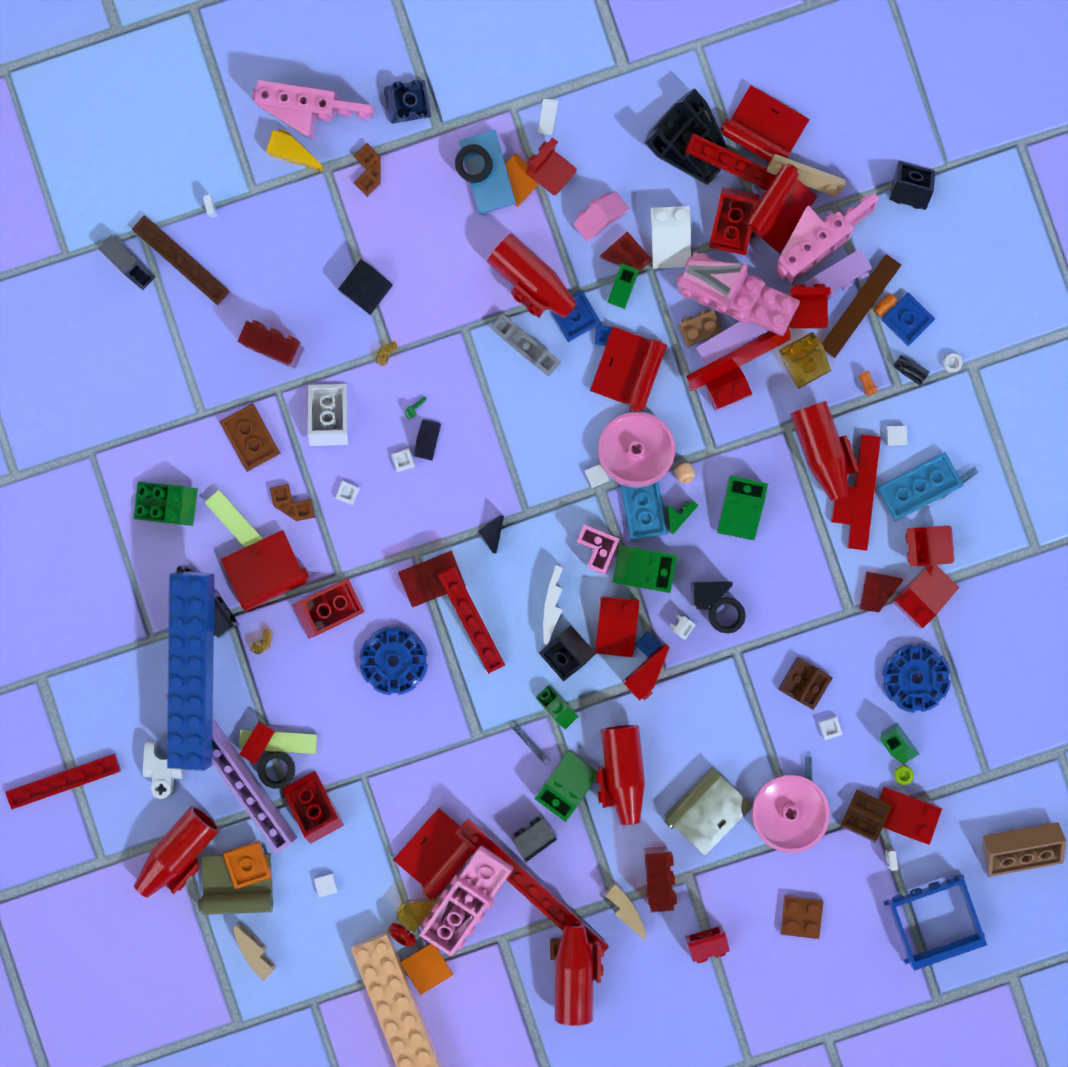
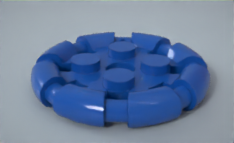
M398 626L396 628L384 627L371 634L372 637L364 642L359 656L361 658L360 671L364 680L367 683L369 682L374 687V690L385 695L394 693L402 695L416 688L415 685L423 680L428 668V664H426V656L428 654L422 640L417 639L411 630ZM396 636L397 642H390L389 637ZM407 641L413 644L410 650L404 645ZM377 642L382 645L378 650L374 648ZM392 655L397 656L399 659L398 665L394 667L388 663V659ZM413 657H419V664H413ZM369 658H375V665H369ZM377 672L383 677L380 681L374 677ZM409 672L414 675L410 680L405 677ZM390 680H398V686H391Z
M908 644L895 650L894 655L886 660L882 670V676H884V683L882 685L890 701L893 700L898 708L915 713V711L926 712L938 706V702L942 698L945 699L951 684V680H949L950 668L943 655L940 656L933 647L925 644L915 646ZM912 653H918L919 659H913ZM930 658L935 661L933 666L928 663ZM901 659L905 663L899 667L896 663ZM915 673H920L922 676V680L918 684L912 681V676ZM936 674H941V681H937ZM891 676H897V683H892ZM932 689L937 692L933 697L928 694ZM900 691L906 694L903 698L898 695ZM921 697V702L915 703V698Z

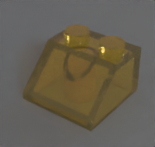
M813 332L779 350L783 364L798 389L831 371L823 344Z

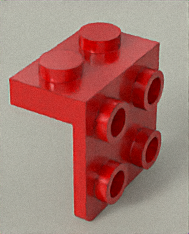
M552 137L548 143L546 141L542 143L538 149L540 152L537 155L533 154L527 161L529 166L525 174L555 196L574 176L577 169L554 151L558 141Z
M794 284V287L789 289V296L800 300V304L789 327L791 329H825L828 326V297L831 295V287H825V284H814V287H806V284Z
M950 525L907 528L905 539L909 549L907 560L910 563V567L954 563L953 533Z

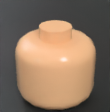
M682 463L674 469V474L680 483L688 484L693 481L695 471L690 463Z

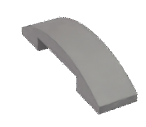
M502 314L492 325L491 329L548 377L561 363L559 359L547 349L545 350L506 315Z

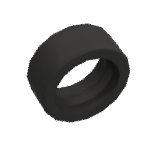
M475 144L467 145L457 153L455 168L465 181L479 183L487 179L491 174L493 167L492 158L482 146ZM470 153H479L485 160L484 169L477 175H470L463 168L464 158Z
M724 597L720 598L714 606L709 608L708 617L714 629L721 633L729 634L736 632L743 626L746 614L744 607L739 601L734 598ZM724 604H730L738 611V620L729 627L720 625L716 620V611Z
M275 751L265 755L258 766V776L261 782L273 789L288 785L296 772L293 759L284 752ZM272 759H281L288 767L287 776L281 781H273L266 775V765Z

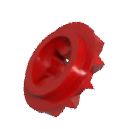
M392 923L389 926L388 930L395 941L404 946H414L416 938L410 930L396 923Z

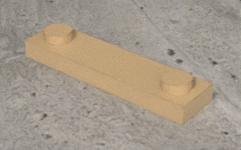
M777 154L774 155L767 168V172L777 175L783 165L792 164L798 169V179L805 186L835 197L839 196L846 183L845 179Z

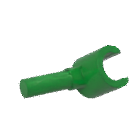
M425 396L414 405L406 408L405 415L407 419L417 415L415 409L427 400Z

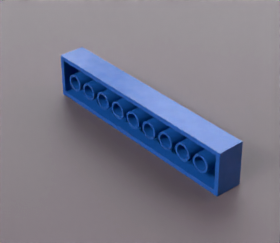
M174 572L169 574L167 768L205 771L212 766L215 573Z

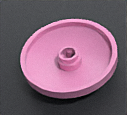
M643 412L626 413L613 419L603 430L598 444L599 460L606 474L615 482L634 488L646 487L661 480L670 470L675 457L674 438L670 429L659 418Z
M782 775L771 779L758 791L752 806V820L756 832L767 845L781 852L796 853L811 848L823 837L829 824L830 809L825 794L814 782L798 775Z

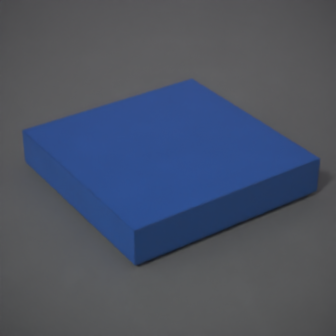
M583 290L572 295L577 306L566 318L551 312L568 343L601 324Z
M909 292L881 319L907 347L935 320Z

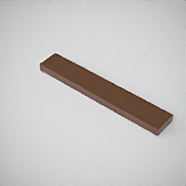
M145 215L132 228L138 236L217 306L230 293L225 286Z
M885 254L819 346L821 350L836 358L901 267L899 262Z

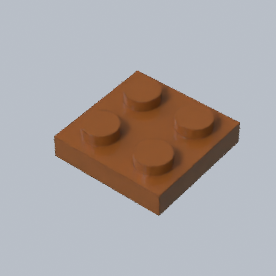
M784 895L780 934L819 939L824 901L822 899Z

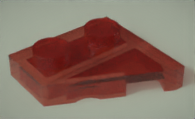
M628 231L600 255V258L618 266H621L622 263L638 269L639 272L653 261Z
M866 571L859 609L879 613L903 582V578Z

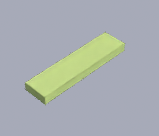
M220 490L205 501V504L244 547L263 539Z
M240 730L239 749L244 747L253 730ZM275 732L264 751L316 754L317 734Z

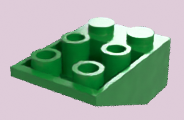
M729 476L717 533L754 541L765 502L768 483Z
M138 481L133 519L193 526L198 488Z
M619 545L612 583L670 593L677 555Z
M568 750L534 796V799L566 822L595 781L596 772L598 771Z

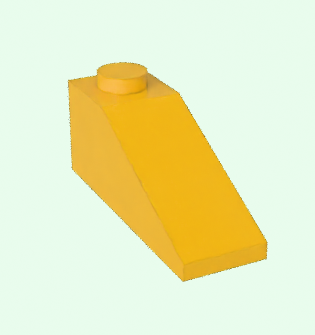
M283 129L272 131L266 150L268 156L316 171H324L322 164L289 135L290 132Z

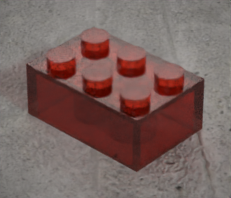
M246 320L237 340L242 346L293 369L296 368L304 350L298 339L289 335L285 338L283 337L284 334L274 328L267 330L264 324L253 320L252 323Z
M452 550L398 572L412 608L447 594L437 573L455 565L465 587L467 586Z
M667 846L644 848L650 912L674 911V905H677V896L675 890H672V886L675 885V874L673 870L671 871L670 867L674 866L673 854L668 850Z

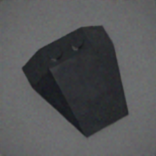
M694 88L674 103L648 132L644 144L657 158L698 181L709 185L721 169L685 153L691 135L696 134L727 150L729 149L707 101Z

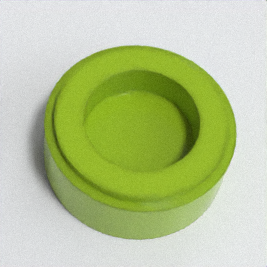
M900 765L894 770V779L899 784L908 785L913 781L914 773L910 767Z

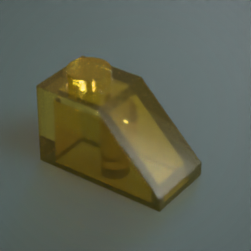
M438 898L408 900L405 905L401 903L396 910L398 914L396 920L414 933L435 906Z

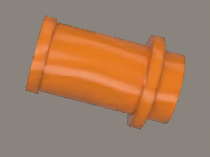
M891 293L885 294L884 298L872 309L881 317L891 306L896 305L897 299Z
M869 371L858 375L865 390L864 394L871 396L878 392V386H875Z

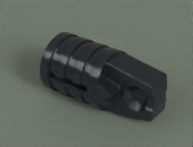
M902 355L898 357L893 365L905 377H908L919 386L922 385L930 373L921 365Z

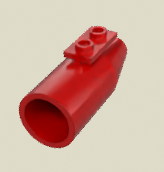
M512 233L502 240L486 262L514 286L510 294H512L515 301L522 303L533 316L540 318L546 310H549L566 318L577 306L576 301L556 272Z
M827 401L790 413L808 467L830 501L848 496L847 475L859 471L858 463L852 453L851 443L847 435L839 437Z
M639 725L602 728L600 730L605 768L600 767L598 769L599 772H596V783L600 784L601 789L598 792V802L602 803L603 808L614 806L621 825L638 824L641 819L645 789Z
M190 806L150 852L133 885L136 891L142 896L149 898L165 886L170 889L172 894L183 889L186 880L190 876H194L199 869L197 856L220 832L216 823L200 809Z
M568 922L565 924L555 960L554 1019L556 1022L568 1026H581L593 1021L594 980L597 983H601V976L604 975L603 964H601V957H604L603 945L597 939H593V942H588L585 925L580 922Z

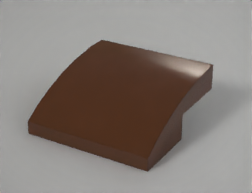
M796 657L778 690L814 710L833 677L803 659Z
M856 789L840 826L876 843L892 805Z

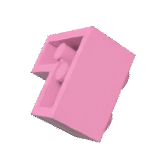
M616 191L611 194L605 193L599 199L596 198L588 204L590 208L581 211L573 225L588 242L597 237L608 225L619 220L629 210V207Z
M584 524L576 542L593 549L587 568L605 575L619 538Z

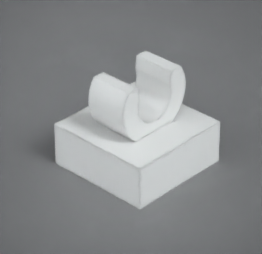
M676 615L679 623L676 626L670 623V627L674 629L673 632L685 640L696 624L685 616Z

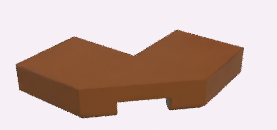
M366 143L354 155V158L366 169L354 182V185L368 197L381 184V156Z
M289 484L270 488L273 506L293 520L302 521L316 518L312 499L293 502Z

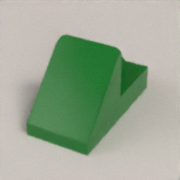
M692 500L690 503L686 501L679 509L682 511L680 514L670 505H667L669 532L672 535L698 507L695 501Z

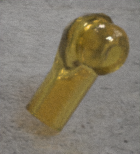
M396 341L379 348L376 362L380 366H385L388 363L390 353L399 349Z
M264 629L262 640L251 644V652L262 654L271 647L273 631Z

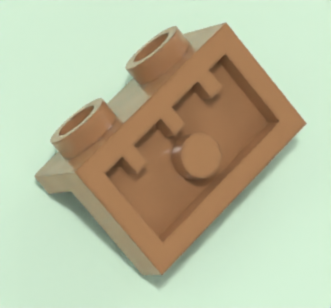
M706 309L699 312L698 317L692 319V316L681 320L682 323L679 324L678 328L686 347H690L722 332L715 315V310L710 311Z

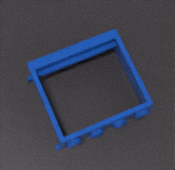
M963 874L949 876L946 878L947 881L941 883L935 881L928 884L927 888H915L910 890V894L904 896L903 894H898L892 897V900L884 901V905H889L907 956L904 962L905 964L909 963L914 971L987 946L985 934L979 923ZM959 885L976 934L913 956L896 907Z

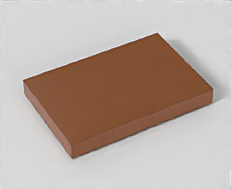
M254 403L219 421L247 472L281 454Z

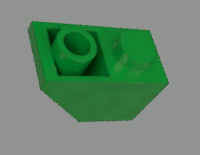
M621 263L607 303L622 309L626 308L639 273L638 269Z
M550 685L535 697L552 718L565 730L579 717Z
M898 723L881 732L880 741L889 754L902 764L919 755V752Z

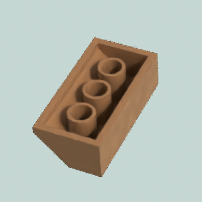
M1059 822L1046 823L1034 827L1029 826L1023 829L1008 830L983 836L982 849L988 877L1063 864L1066 839Z

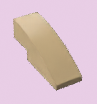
M614 881L606 890L605 896L617 906L614 911L615 915L645 940L647 936L635 905L625 891Z
M238 922L233 930L240 951L252 970L265 981L274 971L276 965L263 954L267 947Z

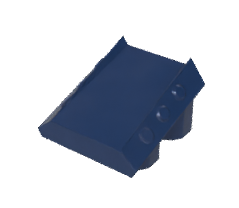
M413 80L408 83L397 81L390 86H385L384 95L389 116L388 121L391 124L431 117L425 80Z

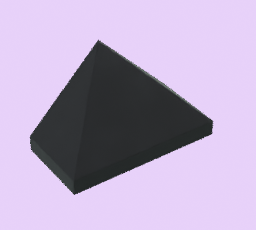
M422 420L417 435L414 457L433 461L441 423Z
M502 515L478 530L492 553L497 554L504 520Z

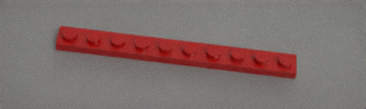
M467 818L455 831V834L475 852L482 846L511 865L513 870L506 880L562 931L568 922L583 923L588 942H593V939H597L603 945L604 952L609 948V945L470 818Z

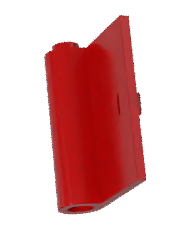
M750 85L729 121H724L720 130L723 131L722 135L770 163L775 154L788 158L810 119Z
M792 164L781 167L745 222L748 228L779 254L789 241L806 207H811L817 198L798 179V169Z
M612 326L590 392L628 405L629 410L634 412L645 410L667 345Z
M284 530L221 558L225 571L245 612L307 583V578L310 577L306 567L302 568L299 565Z
M439 807L393 858L395 863L422 885L424 889L422 892L429 899L432 897L436 899L449 885L453 877L464 868L476 853L455 834L460 825Z

